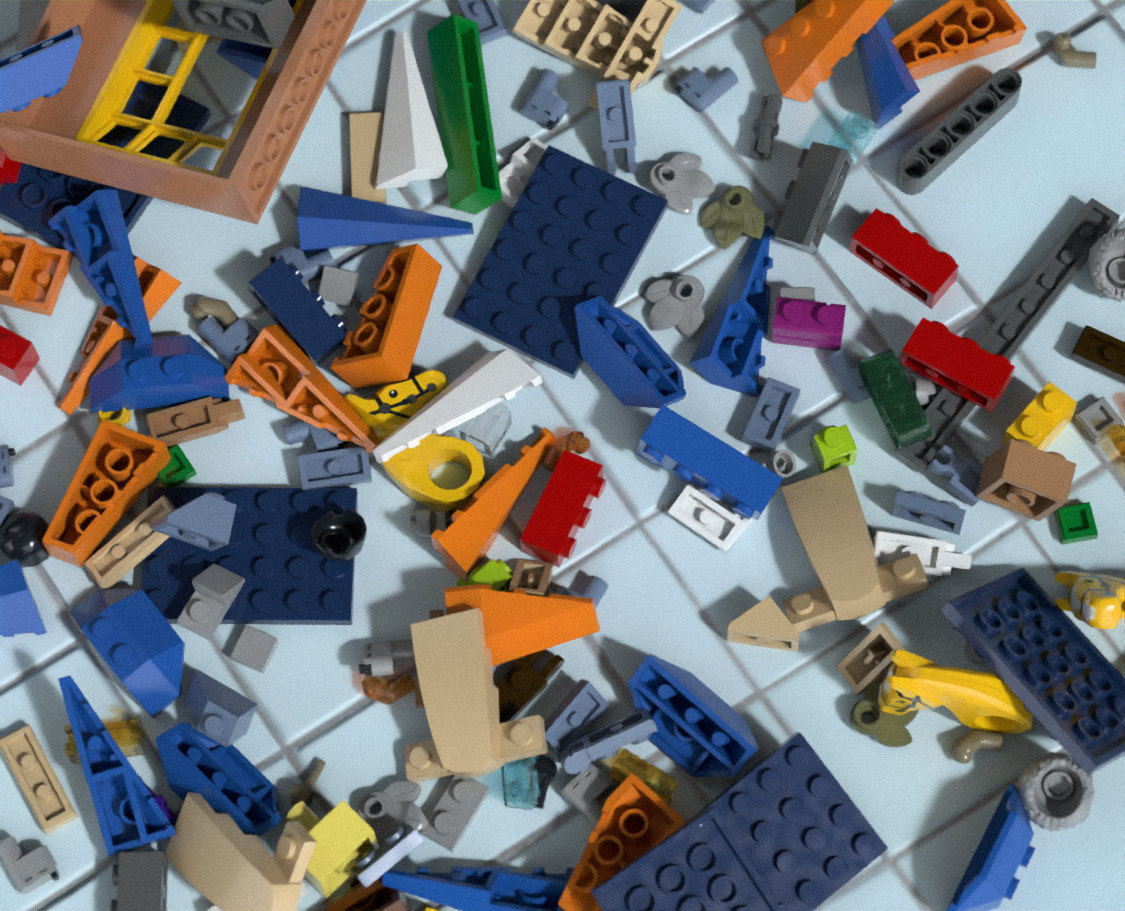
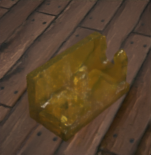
M138 716L129 717V720L103 723L126 757L144 755L142 722ZM65 725V732L68 736V743H65V752L72 764L81 763L71 725Z

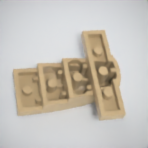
M530 0L512 32L558 58L602 77L600 82L629 79L632 94L634 89L636 90L645 85L655 74L662 54V41L682 5L674 0H646L634 23H632L607 4L602 6L595 0ZM595 89L587 105L598 111Z
M847 465L781 488L808 561L821 586L782 600L788 619L798 632L836 619L839 621L864 617L877 611L887 604L886 602L929 588L927 577L917 553L878 567L873 542Z
M475 608L410 624L419 685L433 739L404 746L408 781L418 783L449 775L467 778L480 777L497 770L506 762L548 753L544 719L540 715L500 723L499 690L493 685L491 650L486 647L483 612Z
M187 793L174 828L177 835L170 838L165 852L166 858L180 874L203 896L223 911H296L301 894V882L317 843L300 822L287 821L282 836L278 840L274 857H272L257 835H244L229 814L216 813L200 793Z

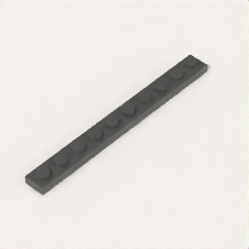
M1091 198L979 341L980 348L991 354H1001L1011 361L1088 262L1090 248L1104 234H1108L1110 230H1113L1119 222L1120 215ZM943 388L896 447L894 456L923 474L928 468L929 463L938 455V450L947 444L976 405Z

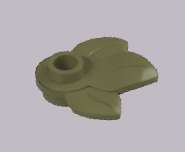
M732 186L722 194L720 200L710 203L704 209L700 219V227L713 228L716 241L725 250L739 238L742 232L752 238L761 239L765 229V217L762 210L754 205L753 195L746 187ZM741 197L739 204L731 205L733 199Z
M884 678L876 680L866 688L864 700L857 702L852 707L850 723L858 733L873 735L884 746H906L912 742V737L905 726L914 720L919 710L908 711L903 715L883 712L878 704L880 684ZM866 713L871 714L874 717V721L872 723H865L862 721L861 716Z

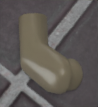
M1060 32L1054 36L1051 49L1064 66L1095 69L1096 52L1077 51L1071 44V36L1067 33Z
M204 296L198 298L195 301L196 304L192 307V314L196 319L205 320L209 315L215 316L226 329L240 319L224 300Z
M976 729L970 730L954 741L952 757L956 762L969 763L972 759V753L978 749L1001 752L1003 734Z

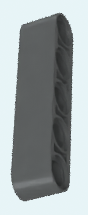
M1009 68L1000 69L995 72L908 151L899 162L896 181L898 188L908 195L921 193L1017 105L1022 86L1020 74ZM1006 87L1011 89L1012 91L1005 92L1000 90L999 88ZM978 108H984V109L988 110L989 112H987V113H981V112L977 111L976 109H978ZM954 129H962V130L965 131L966 133H965V134H957V133H955L953 130H954ZM938 150L943 154L933 155L929 151ZM909 171L917 172L919 176L912 177L907 175L906 173Z

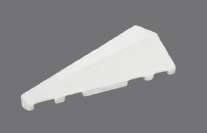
M407 31L395 34L392 42L393 51L389 66L390 75L386 90L381 130L382 140L378 155L379 164L375 180L376 189L406 187L409 181L442 178L448 167Z
M508 349L488 352L372 450L378 463L386 462L408 447L412 449L420 445L419 441L428 435H440L486 412V409L504 399L508 401L516 397L515 393L522 388L535 387L543 383L539 373Z

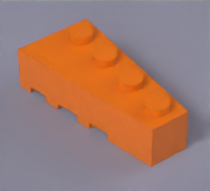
M813 0L763 38L761 43L782 96L807 103L814 95L812 92L821 81L826 82L833 73L831 70L842 56L847 57L852 52L854 42L862 33L867 34L894 1Z
M950 0L891 40L914 81L1017 45L1020 43L1027 27L1005 0Z
M418 243L391 250L373 284V287L376 289L375 294L367 302L363 303L359 311L362 319L355 332L349 331L343 341L347 348L341 358H334L330 366L333 371L355 390L406 380L408 378L442 266Z
M102 419L42 540L49 556L81 568L84 562L91 557L154 481L160 469L163 470L172 459L166 443Z

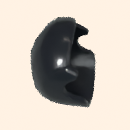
M348 508L341 514L333 513L330 510L314 523L310 540L314 550L321 557L333 562H344L360 553L366 538L367 527L364 518L353 509Z
M19 511L7 518L1 526L0 549L12 561L18 559L23 568L37 566L49 558L42 540L50 525L35 512Z

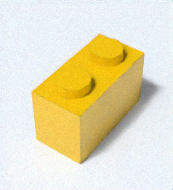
M1049 381L1006 430L1002 446L1011 439H1022L1032 443L1034 448L1045 451L1073 419L1077 401Z

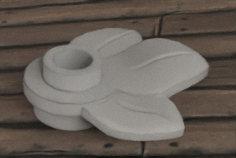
M676 154L669 163L661 162L656 164L649 174L651 188L668 200L669 207L672 210L689 215L691 213L692 199L707 197L715 191V186L710 177L699 170L702 158L696 154ZM662 174L667 175L671 180H665Z
M683 275L675 281L667 279L658 280L648 287L644 296L647 300L654 303L650 312V327L653 331L666 330L678 325L681 332L688 339L697 334L705 318L700 304L704 298L705 291L703 284L698 278L691 275ZM684 287H692L693 291L690 296H681V290Z
M410 781L393 782L382 793L373 792L361 800L358 814L374 830L379 847L386 842L384 840L385 836L400 825L404 828L409 824L417 832L428 826L425 815L414 804L422 790L420 785ZM373 805H382V810L379 814H370V808Z

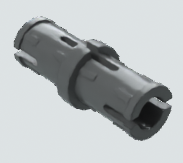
M765 94L762 96L759 115L753 123L752 130L755 132L749 152L750 157L756 161L764 162V156L766 161L771 158L773 140L778 135L780 129L778 118L783 104L782 98L778 95L768 94L767 96Z

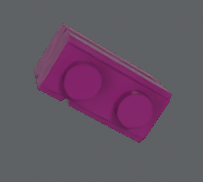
M777 297L772 343L834 351L840 350L846 305L832 303L827 305L824 302Z

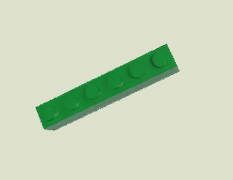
M452 14L428 30L427 35L442 148L448 164L446 179L450 208L476 215L501 200L502 193L478 22Z

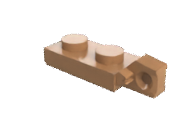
M210 396L147 414L145 419L150 437L166 443L167 447L220 433L229 428L228 424L245 419V415L239 398L223 403L221 398L212 399Z

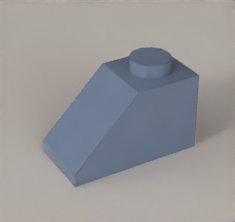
M207 492L151 522L150 529L209 551H214L229 544L237 505L225 501V497L220 494Z
M200 670L195 671L183 701L196 730L226 748L247 733L258 706L257 703Z

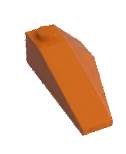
M485 584L445 588L446 615L475 608L483 612L486 647L491 650L492 666L600 631L594 601L591 598L553 593L548 594L546 597L525 594L526 590L514 588L513 593L492 590V585Z
M631 773L606 800L598 823L589 836L584 853L579 863L576 864L558 905L564 911H602L590 890L667 838L682 826L686 820L638 777Z

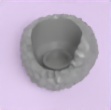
M1124 227L1122 229L1110 230L1108 234H1104L1102 238H1099L1090 248L1088 257L1090 277L1098 293L1107 299L1117 300L1118 302L1125 301Z
M1050 752L1049 754L1039 756L1022 769L1017 789L1028 819L1034 822V824L1039 825L1041 829L1059 831L1075 827L1078 823L1086 820L1094 798L1092 774L1088 776L1083 769L1076 766L1070 755Z

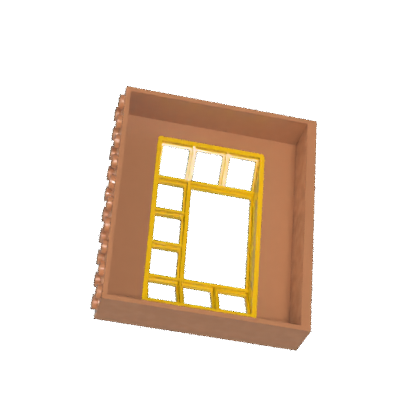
M49 0L46 11L39 24L34 27L32 37L26 48L78 24L82 30V45L67 85L63 86L58 94L49 98L40 96L31 100V104L28 107L17 112L12 110L4 113L0 112V146L8 158L13 161L258 225L367 0L296 1L292 8L295 17L280 50L273 48L228 140L164 124L209 36L168 27L167 24L175 10L172 0ZM160 38L190 44L174 76L144 69ZM138 81L168 87L152 120L122 113ZM116 124L142 130L124 148L97 142ZM158 135L185 141L168 159L139 152ZM205 146L222 151L212 171L183 164L200 147Z

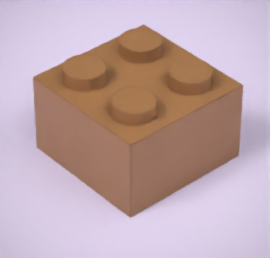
M1011 439L985 459L975 497L1040 521L1067 503L1076 464L1065 460L1066 458L1060 453L1044 452L1034 448L1033 444L1029 441Z

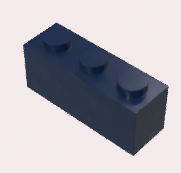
M280 257L249 281V292L274 322L284 329L313 364L317 366L344 345L343 341L346 337L344 332L347 328L336 314L330 316L322 307L325 305V302L314 288L308 290L301 282L303 276L292 262L287 265Z

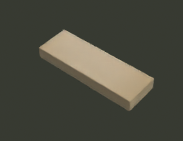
M383 113L349 114L352 197L387 204L386 188H375L379 164L378 155L382 140Z
M162 495L84 562L102 589L111 588L170 537L150 529L151 522L176 509L166 496Z
M27 724L1 738L0 749L45 834L78 818L31 726Z

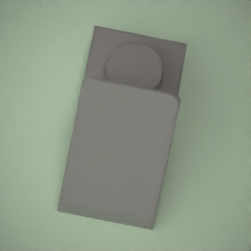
M215 563L192 580L195 591L179 616L178 624L210 640L243 586L245 578Z

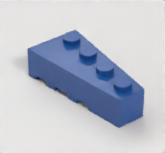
M663 404L641 437L636 451L638 456L672 473L679 479L697 486L710 498L716 501L722 500L729 504L735 513L748 520L751 517L756 520L760 518L783 480L779 475Z

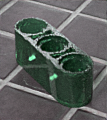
M887 349L858 361L857 367L860 377L895 447L900 450L931 437L932 430L928 418L893 350Z

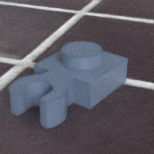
M944 445L937 453L944 457L946 464L943 465L934 459L929 463L928 467L937 475L945 474L949 479L944 486L972 507L979 501V498H976L975 495L983 468L968 456L959 462L953 449Z

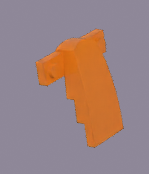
M0 231V304L52 316L73 260L71 252L39 246L35 239L3 235Z

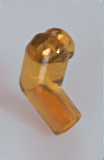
M574 430L555 439L542 462V466L553 472L564 449L570 452L574 450L577 454L585 453L590 447L589 438L585 437L583 432Z
M409 674L393 683L380 679L377 676L365 677L361 683L366 697L386 705L393 704L416 690V685Z

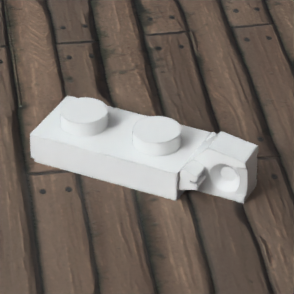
M876 531L874 551L878 567L917 553L923 570L927 575L951 576L952 568L970 570L972 555L954 553L955 544H950L943 540Z

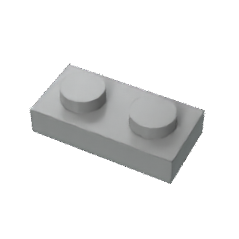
M454 776L428 818V826L421 830V835L453 853L490 792L489 787L471 777Z

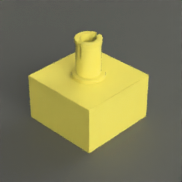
M344 800L334 807L322 820L303 801L297 803L286 816L291 822H300L317 841L304 877L326 899L330 898L353 875L351 870L357 866L355 861L363 853L370 849L375 851L379 848L374 830Z

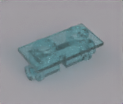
M852 108L827 145L848 150L853 159L852 168L880 126Z
M536 756L506 762L501 767L504 804L506 807L532 811L534 810L533 805L538 804L537 798L541 794L538 787L537 770L530 769L529 767L536 763Z

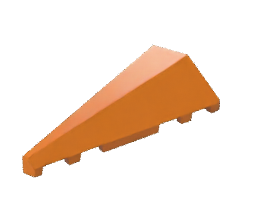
M133 255L148 322H150L182 282L162 269L148 264L141 258ZM104 305L99 308L80 351L84 356V360L78 372H71L68 381L72 385L64 398L58 401L56 405L70 415L90 393L89 379L120 340L134 339L127 328H123L118 324L116 320L119 316L110 305Z
M279 324L264 327L248 352L237 357L224 377L228 384H236L248 390V394L254 397H262L276 404L277 408L317 428H325L337 434V438L343 441H351L365 448V452L369 454L373 453L372 450L382 442Z
M544 427L540 435L530 446L525 445L520 450L519 454L521 457L513 466L506 463L473 494L472 500L462 511H455L451 516L453 522L444 532L436 529L431 535L433 548L444 555L446 568L459 578H463L466 582L469 581V574L483 561L554 444L556 437L550 430Z

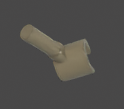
M320 759L317 761L305 785L293 783L290 792L292 805H296L301 801L306 806L311 805L316 781L326 765L324 761Z

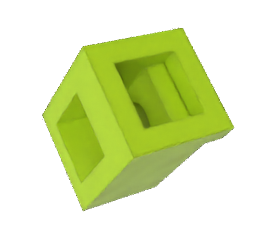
M846 424L840 427L831 425L821 429L814 436L813 442L809 444L821 473L844 465L851 466L855 464L857 447Z
M491 559L486 565L479 564L468 576L469 581L466 582L461 578L457 582V587L485 584L492 585V590L508 592L513 572L501 559L497 561Z

